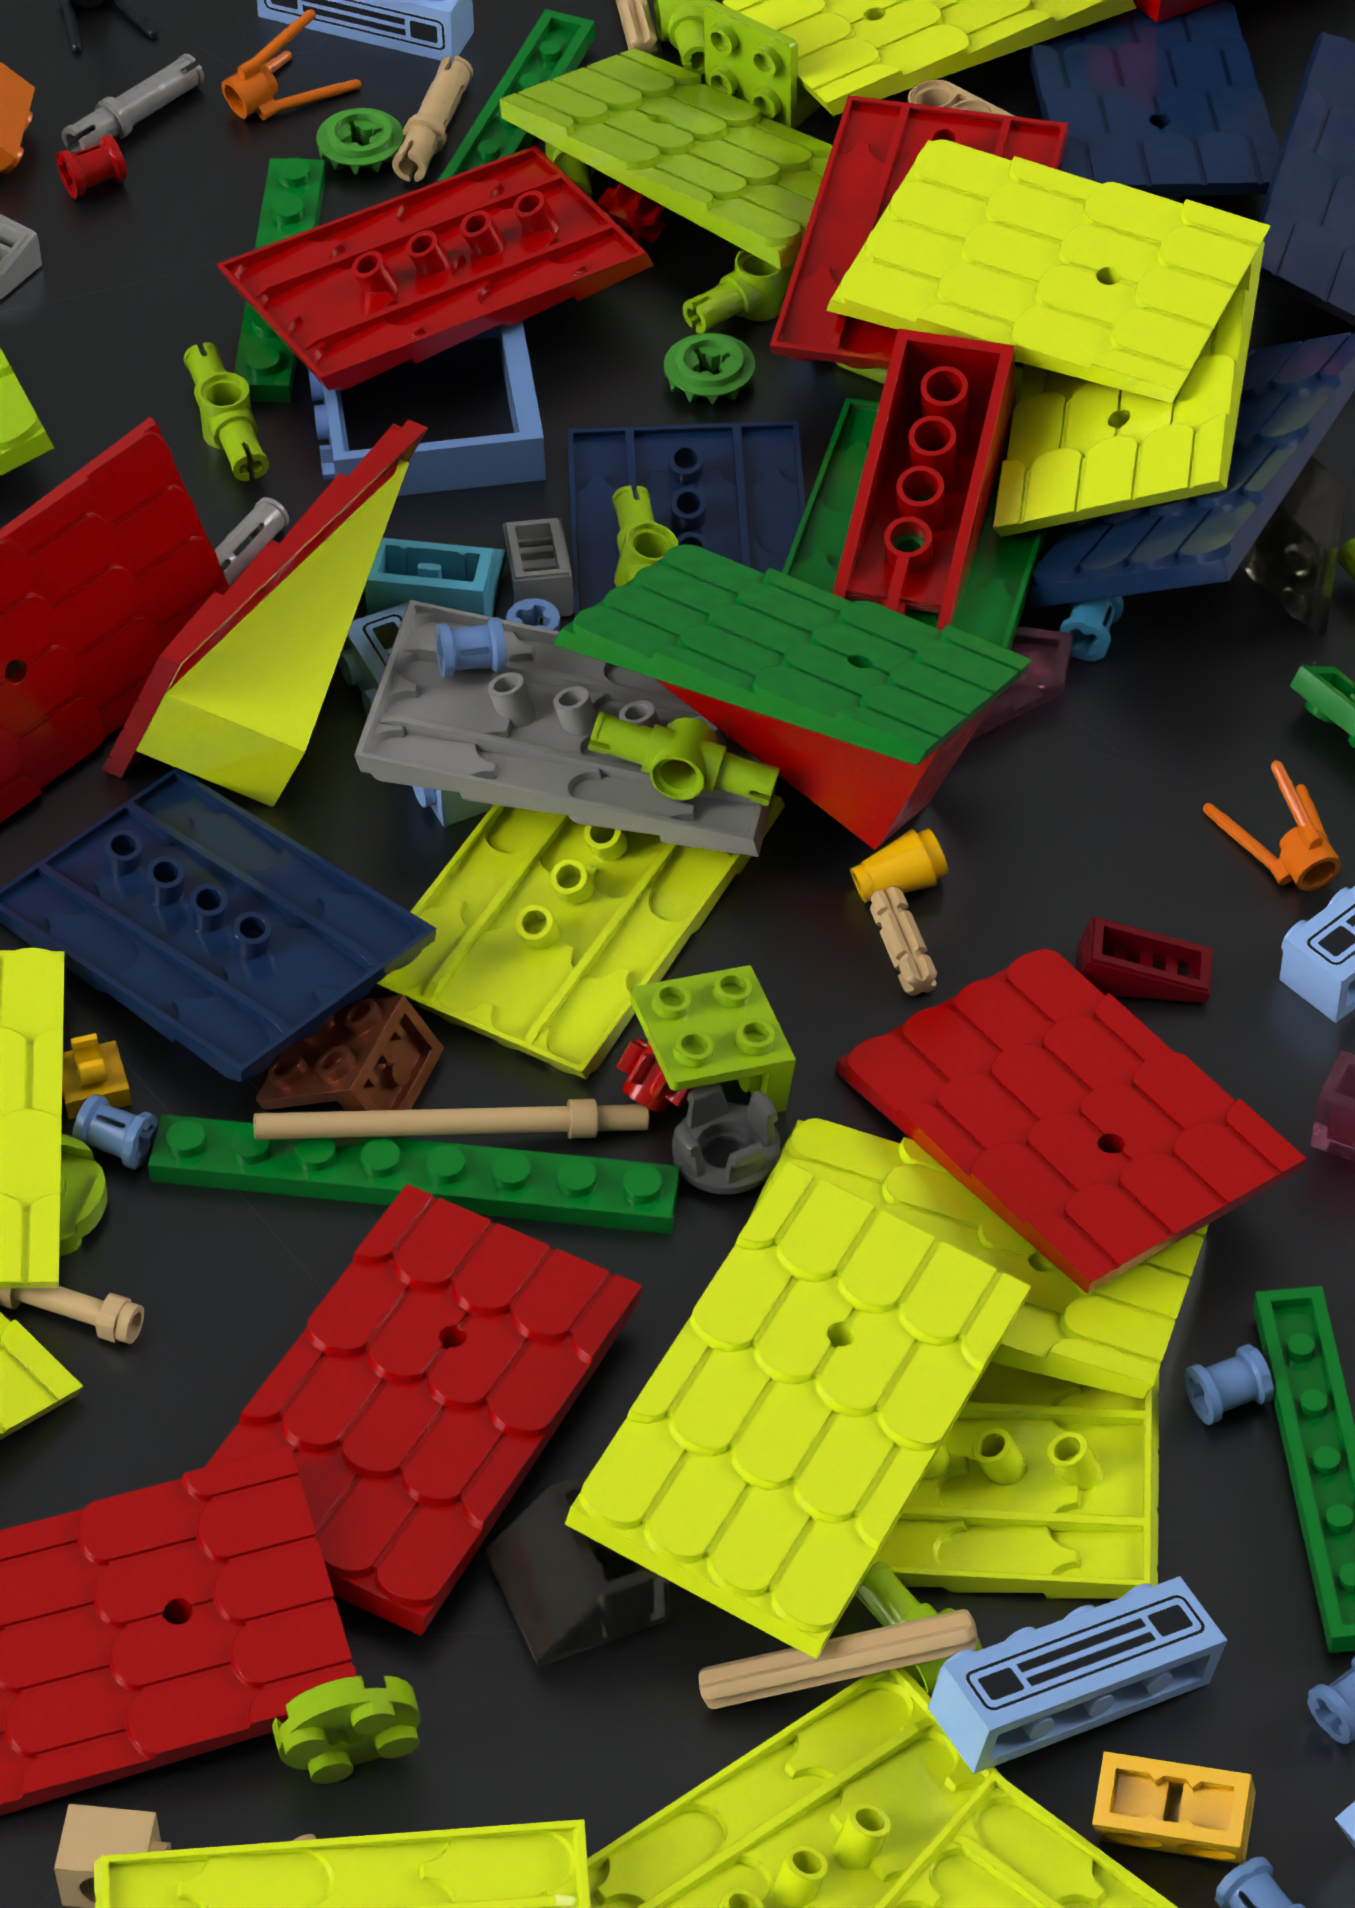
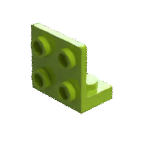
M712 0L704 7L705 85L756 105L760 108L761 116L793 129L822 106L797 81L798 44L796 40L715 0Z
M751 965L635 986L631 989L630 1002L671 1090L679 1091L737 1079L744 1092L750 1091L751 1095H753L757 1091H762L773 1103L777 1113L786 1111L796 1058Z

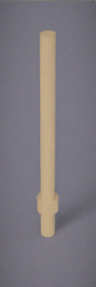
M568 1099L566 1106L254 1113L253 1129L255 1140L567 1132L568 1138L574 1139L596 1138L597 1131L647 1130L649 1114L648 1108L641 1104L597 1105L595 1099Z

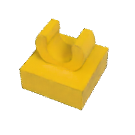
M96 1033L70 1039L72 1050L63 1052L62 1098L68 1120L77 1117L81 1106L92 1094L106 1097L109 1105L116 1108L132 1105L130 1088L116 1040L98 1044Z

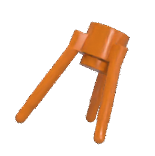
M307 10L252 59L238 66L237 73L222 82L221 88L225 100L237 116L245 119L256 112L262 120H266L280 111L339 96L361 88V81L353 79L274 100L273 96L278 93L279 87L273 73L290 61L293 55L291 51L286 50L277 57L271 58L315 18L314 10Z
M1275 760L1272 762L1271 770L1298 826L1289 830L1279 842L1281 849L1280 858H1277L1212 803L1204 804L1203 812L1270 869L1280 886L1286 885L1293 880L1298 889L1312 891L1328 884L1340 872L1341 860L1329 843L1307 787L1304 784H1299L1295 788L1281 761Z

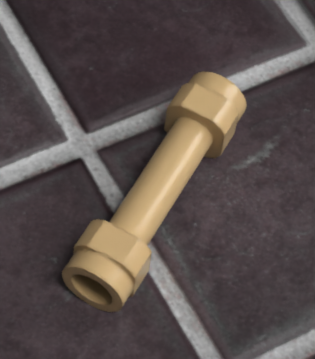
M59 1286V1289L0 1288L1 1306L15 1310L23 1302L95 1326L98 1338L114 1343L132 1344L138 1337L144 1320V1307L142 1305L132 1303L130 1298L114 1293H109L105 1300H101Z

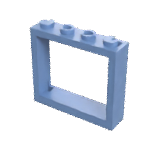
M523 321L509 327L495 326L465 340L497 338L514 433L419 443L409 461L398 496L546 480L544 435ZM308 369L312 401L323 400L324 405L314 406L317 439H329L328 445H319L323 480L335 479L339 473L349 476L372 448L349 451L340 390L332 389L328 391Z

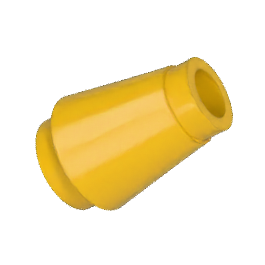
M911 828L862 861L860 865L850 869L857 891L865 903L871 901V895L878 889L885 891L894 886L903 893L935 887L937 886L938 878L949 874L943 851L929 828L918 833Z

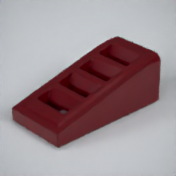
M1092 916L1078 944L1075 969L1104 995L1110 993L1112 996L1206 1003L1211 991L1213 948ZM1153 963H1162L1161 970L1153 968ZM1178 965H1188V977L1177 974Z

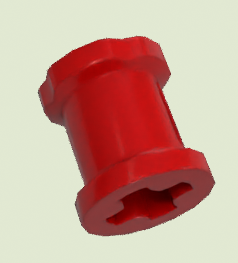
M110 134L102 136L99 144L74 153L67 149L57 153L56 160L59 174L67 192L73 199L84 196L85 190L111 180L119 184L127 178L124 157L117 142Z

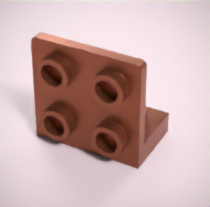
M404 995L376 999L366 998L343 1007L328 1018L313 1035L294 1043L283 1051L269 1068L268 1078L258 1093L256 1101L264 1110L338 1101L345 1111L411 1110L444 1047Z

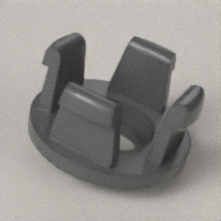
M719 1083L700 1086L689 1092L687 1097L689 1102L687 1117L675 1128L672 1140L673 1162L675 1165L680 1166V1175L691 1185L715 1194L742 1193L764 1183L775 1166L781 1151L779 1134L774 1126V1122L778 1121L777 1111L770 1099L762 1091H757L751 1096L749 1106L726 1103L722 1087ZM730 1140L738 1142L745 1147L729 1155L726 1168H717L703 1160L704 1151L714 1142Z

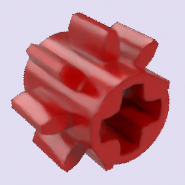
M619 183L616 189L608 187L596 203L641 248L646 241L654 243L666 227V224L659 219L666 207L622 183Z
M639 1037L636 1042L630 1041L616 1065V1068L629 1074L622 1086L624 1093L642 1106L656 1112L663 1113L670 1102L678 1107L683 1102L687 1104L689 1092L696 1088L679 1091L671 1090L649 1042Z

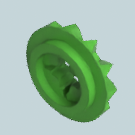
M353 108L338 112L326 119L318 129L316 140L320 159L331 161L335 171L350 167L354 174L357 175L361 169L370 168L378 172L382 163L391 164L404 142V135L401 124L392 115L372 108ZM352 136H355L357 141H361L364 146H360L357 142L352 143Z
M699 333L685 337L668 350L664 359V377L669 379L671 392H685L689 403L700 397L708 398L712 405L721 396L735 400L739 389L751 388L752 377L755 372V358L749 347L732 336L720 333ZM700 366L702 368L706 367L709 371H703L700 373ZM720 370V374L713 375L711 373Z

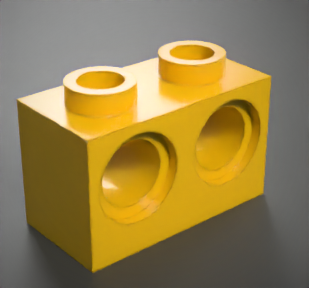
M1104 1751L1092 1825L1100 1842L1244 1864L1246 1862L1256 1795L1252 1775Z

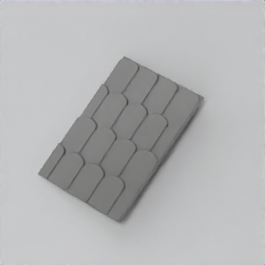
M409 600L354 754L361 772L371 773L375 779L382 782L460 793L462 800L569 815L578 824L659 835L661 843L759 857L763 834H765L779 775L768 807L718 789H714L713 794L701 791L693 799L681 801L670 799L659 793L653 787L650 774L640 771L642 765L588 750L592 731L600 711L650 728H654L655 724L667 727L675 719L689 717L707 723L715 731L718 743L728 746L726 752L762 764L760 760L657 680L553 645L560 631L503 619L500 620L506 644L505 672L494 673L491 667L458 670L455 671L453 677L442 678L436 656V624L448 623L450 628L486 625L488 618L494 617Z

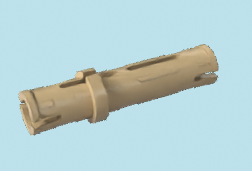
M455 55L449 70L448 68L452 62L451 56H446L442 59L437 74L421 103L422 105L418 113L408 119L403 129V135L406 136L392 161V168L405 181H411L416 167L418 169L414 175L415 182L423 179L432 156L442 150L447 140L446 127L473 76L471 64L460 56Z

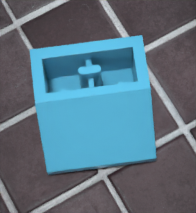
M382 538L365 585L367 616L409 602V600L492 617L506 563V549Z

